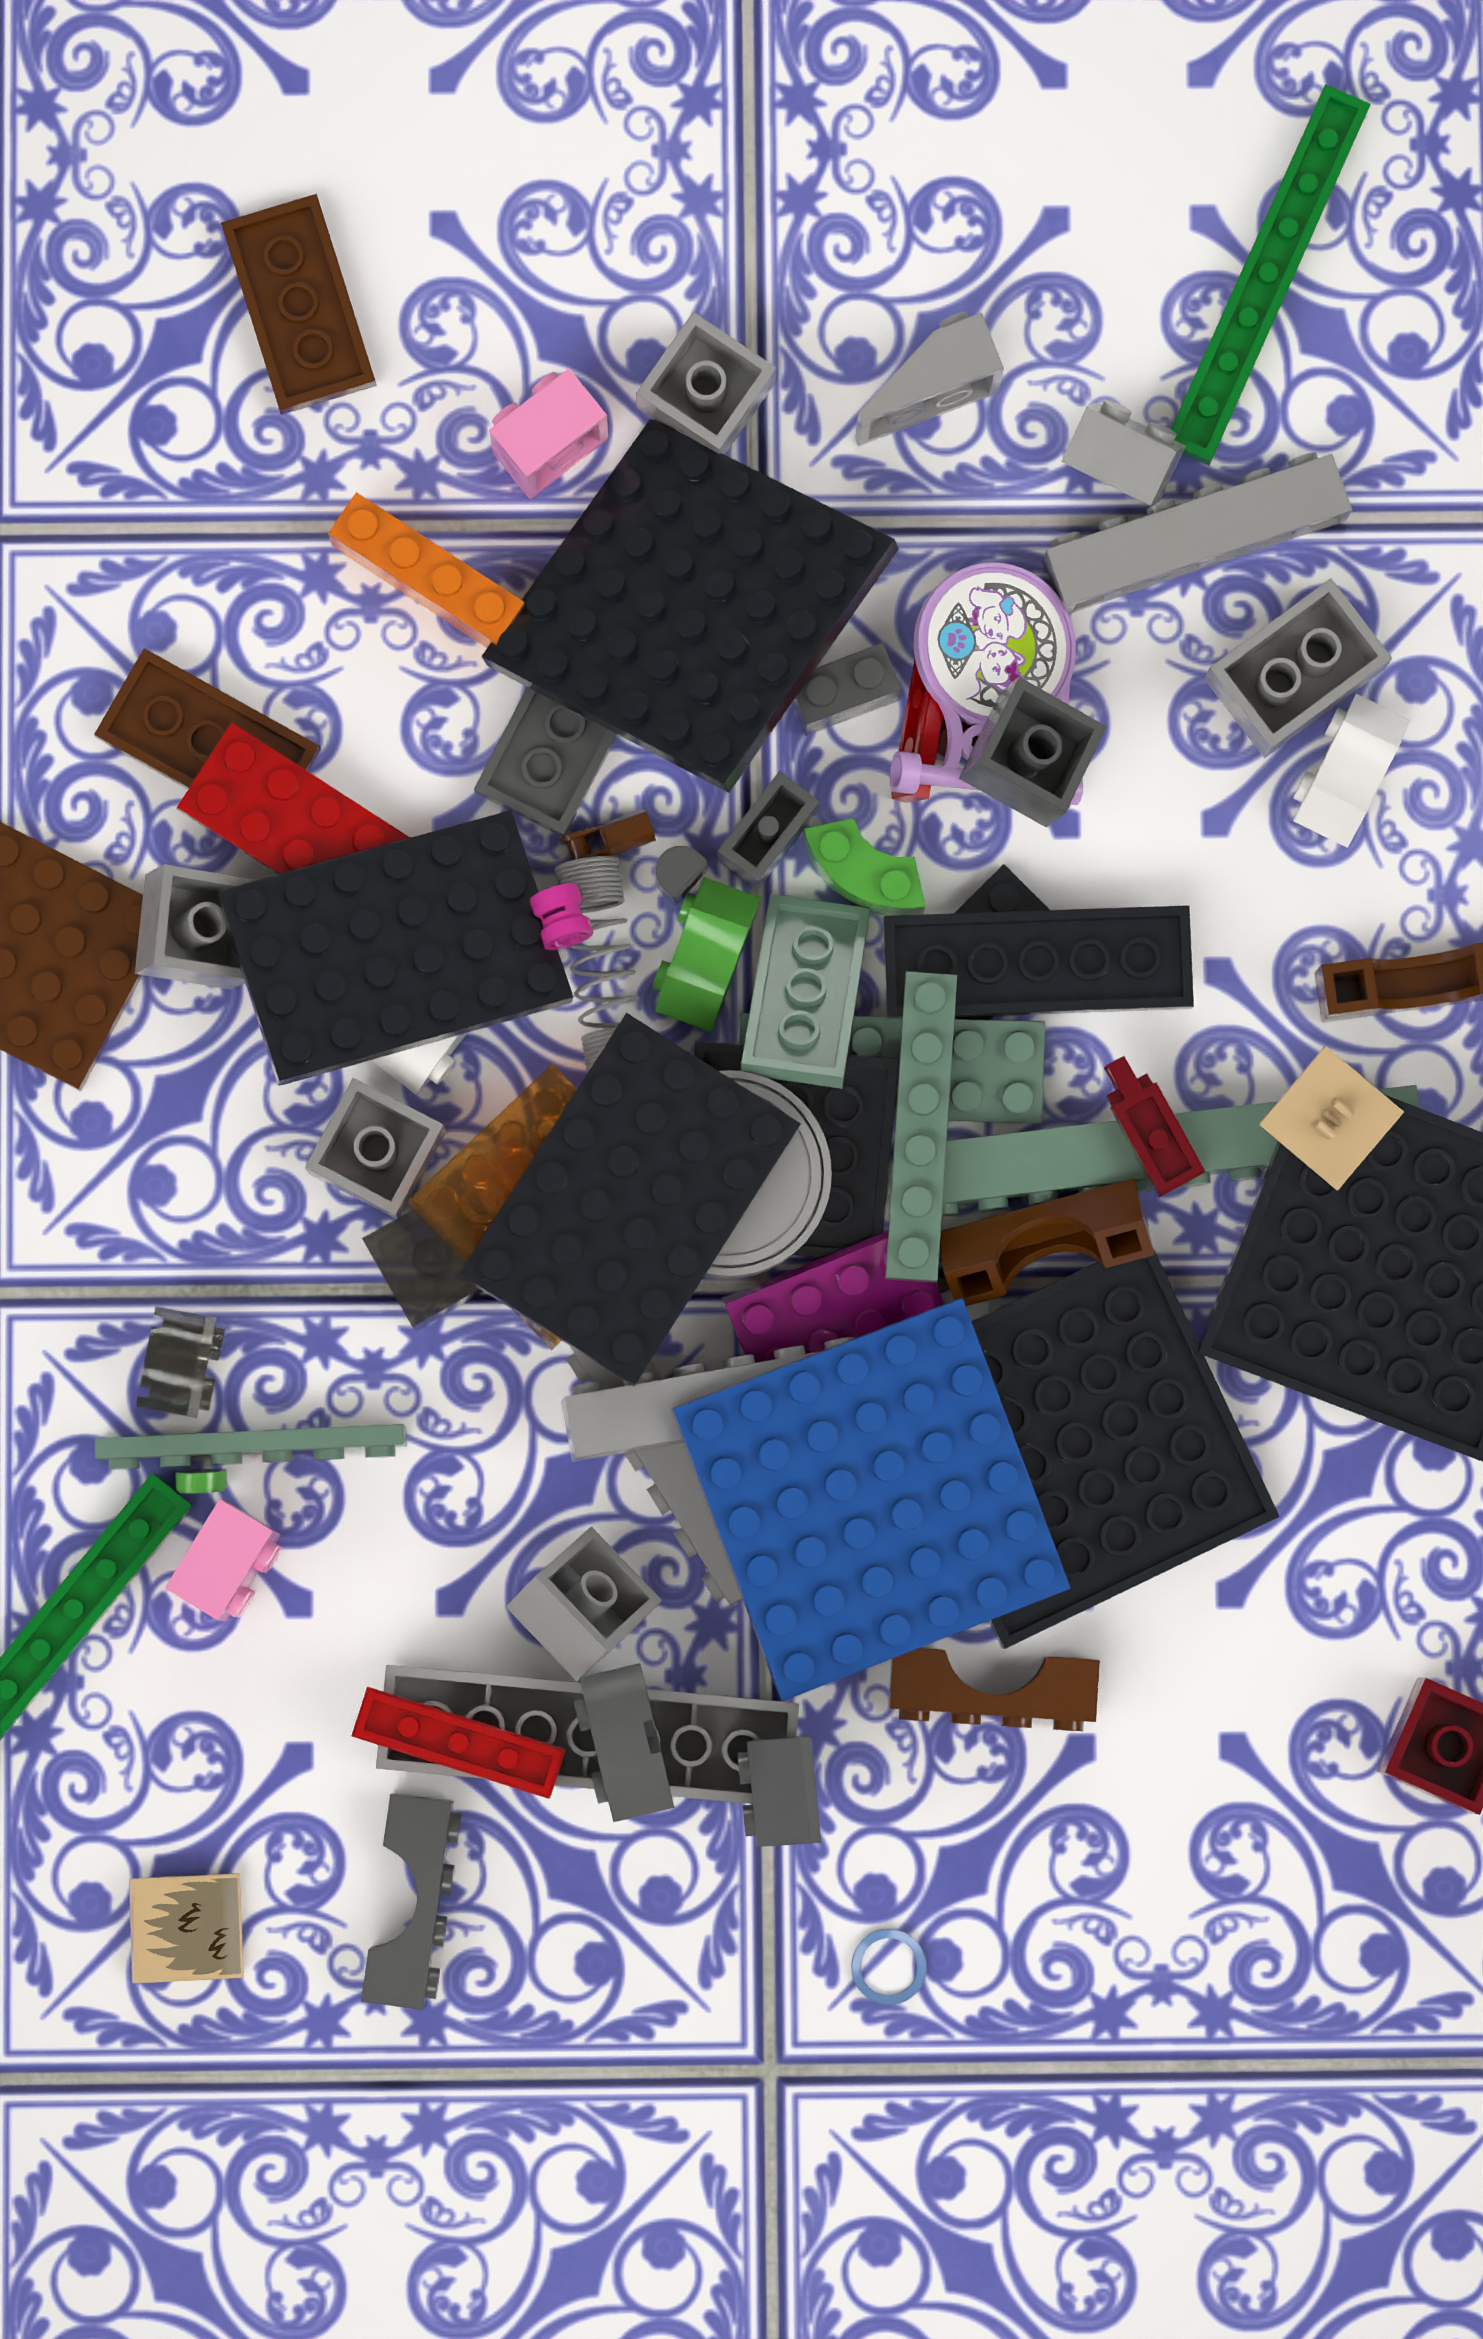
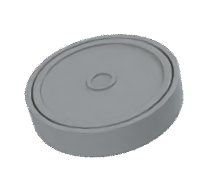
M724 1070L719 1072L801 1123L704 1276L715 1279H738L754 1276L778 1266L791 1257L808 1240L824 1214L831 1189L832 1170L831 1158L824 1133L811 1111L797 1096L779 1083L766 1077L743 1071Z

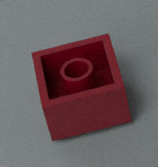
M1417 1677L1376 1772L1465 1812L1480 1815L1483 1809V1703L1426 1677Z

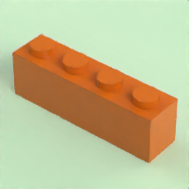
M357 492L328 532L332 547L486 648L491 642L495 645L498 644L501 634L509 629L525 606L524 601Z

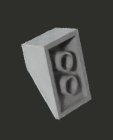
M967 312L957 313L939 323L940 328L934 330L858 412L855 438L859 446L998 394L1004 367L982 312L971 317L968 316Z

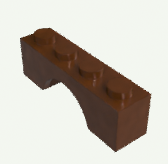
M1475 943L1450 951L1399 959L1366 958L1323 964L1314 973L1321 1022L1483 1001V943Z
M1134 1178L942 1230L940 1234V1253L946 1281L953 1300L963 1298L965 1306L1005 1296L1014 1277L1025 1266L1046 1255L1059 1252L1083 1253L1096 1259L1104 1268L1155 1255L1146 1212Z
M918 1648L891 1659L888 1708L899 1709V1720L929 1721L930 1711L949 1712L950 1723L981 1725V1715L1002 1716L1001 1726L1032 1728L1033 1718L1053 1719V1730L1083 1732L1084 1721L1096 1722L1100 1660L1045 1657L1037 1673L1024 1686L1009 1693L993 1695L977 1691L964 1683L954 1672L945 1650Z

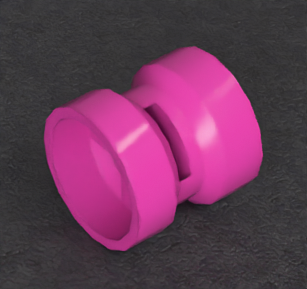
M576 883L556 885L542 890L530 898L533 913L541 919L543 924L540 935L547 950H558L574 946L589 939L594 933L589 918L582 915L580 905L583 898L579 885Z

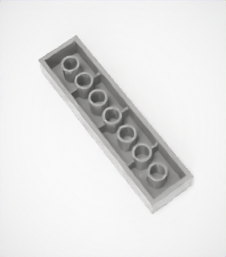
M386 1665L384 1692L565 1748L566 1751L555 1785L594 1789L591 1773L600 1771L591 1729L581 1732L574 1701L584 1699L579 1682ZM647 1689L673 1797L753 1804L751 1783L740 1784L738 1753L748 1752L747 1741L797 1736L799 1703ZM378 1745L376 1769L481 1778Z

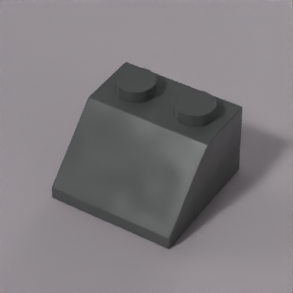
M804 1735L747 1741L748 1752L738 1753L740 1784L751 1783L753 1804L743 1805L745 1836H756L757 1847L821 1843L811 1736Z

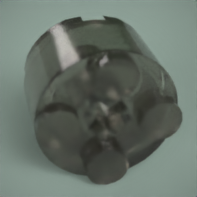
M155 1306L153 1318L163 1319L162 1328L151 1326L140 1387L150 1388L148 1398L138 1396L136 1407L197 1419L199 1409L205 1411L210 1409L215 1379L205 1377L209 1359L219 1360L225 1328L215 1327L216 1317Z

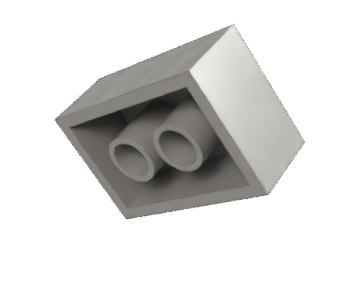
M1330 578L1212 665L1204 680L1258 751L1266 758L1384 671L1392 657L1332 578Z

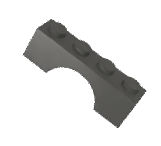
M398 1793L390 1794L383 1846L402 1858L411 1870L417 1888V1904L411 1922L398 1937L368 1949L361 2002L423 2010L426 2007L427 1998L436 1999L440 1968L431 1967L434 1946L442 1948L444 1946L448 1918L447 1916L438 1915L441 1895H451L455 1865L446 1864L448 1843L458 1844L462 1813L453 1812L454 1801Z

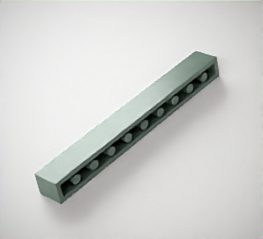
M1417 1085L1378 1089L1384 1095L1420 1108ZM1278 1101L1174 1114L1205 1169L1204 1174L1180 1187L1210 1184V1175L1230 1173L1231 1181L1261 1178L1260 1169L1268 1168L1278 1140L1263 1129L1259 1123ZM1117 1121L946 1141L942 1217L958 1214L957 1206L978 1203L979 1212L995 1211L1009 1208V1199L1028 1197L1029 1205L1034 1206L1059 1199V1193L1075 1191L1081 1193L1133 1178L1139 1193L1155 1190Z

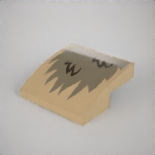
M240 1873L129 1879L132 1983L244 1978Z

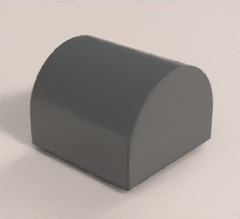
M674 846L667 849L659 857L656 864V883L660 893L673 905H678L708 872V860L698 851L688 846Z

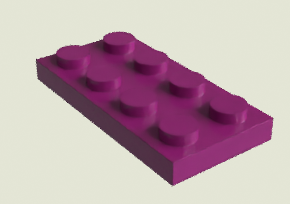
M888 1231L722 1298L744 1355H754L755 1363L775 1360L774 1351L789 1347L804 1346L805 1354L825 1350L824 1342L847 1337L856 1338L940 1306L944 1302L937 1283L885 1279Z

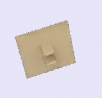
M1324 1046L1259 1125L1338 1191L1404 1111L1331 1049Z

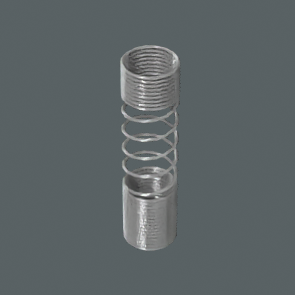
M596 856L581 858L559 864L554 869L556 872L555 876L557 877L556 881L558 882L557 885L576 883L579 885L583 898L580 905L582 913L610 909L623 904L625 901L623 898L624 894L622 893L623 888H621L622 883H620L622 879L620 878L621 874L618 868L619 860L616 857ZM628 919L590 920V923L593 925L592 929L594 931L626 923ZM630 944L571 946V948L577 950L597 952L577 959L570 966V971L582 976L601 977L581 985L574 992V996L582 1001L605 1003L587 1010L578 1018V1022L586 1027L608 1028L587 1033L581 1037L582 1045L584 1046L582 1049L585 1051L583 1055L585 1056L584 1060L586 1061L585 1065L588 1072L619 1023H592L583 1021V1018L609 1007L638 1001L640 997L599 998L581 996L579 992L588 987L612 979L634 975L636 971L590 972L577 970L575 966L594 957L630 949L632 946Z

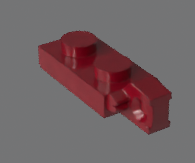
M1125 1056L1108 1063L1104 1070L1115 1091L1106 1095L1111 1105L1110 1110L1158 1197L1160 1198L1204 1174V1167L1157 1082L1153 1083L1147 1073L1136 1078Z

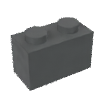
M884 643L817 667L792 703L804 734L807 736L899 701L901 687Z
M779 771L718 849L717 861L758 891L802 834L804 828L808 826L818 813L820 801Z

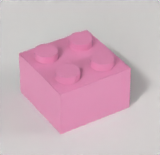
M570 368L559 376L556 372H552L542 378L533 387L532 392L534 395L519 407L516 403L506 406L493 418L492 423L494 426L489 429L494 456L530 500L609 439L607 414Z
M219 1499L165 1589L218 1621L228 1622L231 1616L240 1618L255 1595V1591L250 1589L249 1586L258 1571L267 1574L282 1550V1547L276 1544L281 1534L231 1503Z

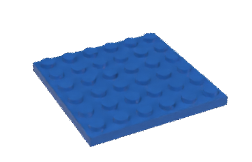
M963 1298L955 1299L671 1408L779 1698L782 1701L1071 1589Z

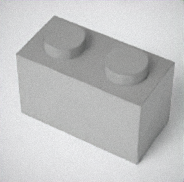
M1104 400L1103 404L1096 402L1087 406L1061 462L1150 506L1159 502L1186 446L1175 441L1177 434L1161 424L1149 422L1146 427L1130 419L1132 412L1121 404L1111 400Z

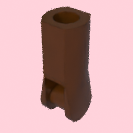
M642 809L605 823L567 834L559 840L562 846L567 845L571 859L576 860L596 856H614L654 842L656 838L646 809ZM600 834L605 849L591 853L586 839Z

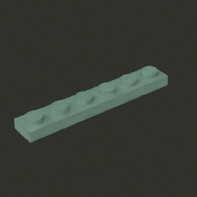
M907 971L905 973L885 1279L934 1283L938 1280L957 975Z
M404 1424L94 1438L95 1459L108 1461L109 1470L140 1469L139 1459L160 1458L161 1468L191 1466V1457L211 1456V1465L242 1464L243 1454H262L263 1463L293 1462V1452L314 1451V1460L345 1459L344 1450L365 1449V1458L396 1457L395 1447H407V1431Z

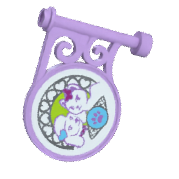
M994 562L980 563L961 569L947 577L927 597L915 625L914 655L922 682L943 713L947 727V750L941 766L922 764L918 753L897 751L893 756L890 767L891 790L893 792L915 794L920 784L978 790L959 779L963 768H957L961 756L968 760L973 750L971 746L974 736L980 735L999 694L1018 677L1023 678L1069 705L1070 679L1073 674L1076 658L1075 633L1063 602L1042 579L1014 565ZM961 721L971 725V727L963 732ZM1083 779L1069 808L1071 805H1078L1082 799Z

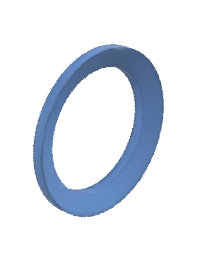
M881 1929L870 1933L858 1944L852 1957L851 1970L854 1982L864 1996L879 2004L895 2005L909 2000L919 1991L926 1977L927 1962L923 1949L912 1936L897 1929ZM885 1938L897 1939L907 1944L913 1951L917 1961V1972L911 1985L904 1991L893 1995H884L872 1990L864 1981L861 1973V1960L866 1949L874 1942Z

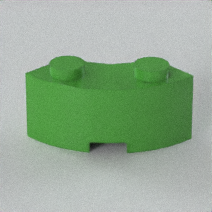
M854 818L804 828L803 841L808 856L820 877L833 891H836L860 907L870 908L871 913L884 916L921 915L924 913L925 901L915 857H894L876 850L862 837Z
M706 877L703 878L696 896L690 893L686 894L677 919L678 922L685 924L671 963L662 960L652 989L660 991L655 1012L712 1032L731 985L737 962L745 947L761 897Z

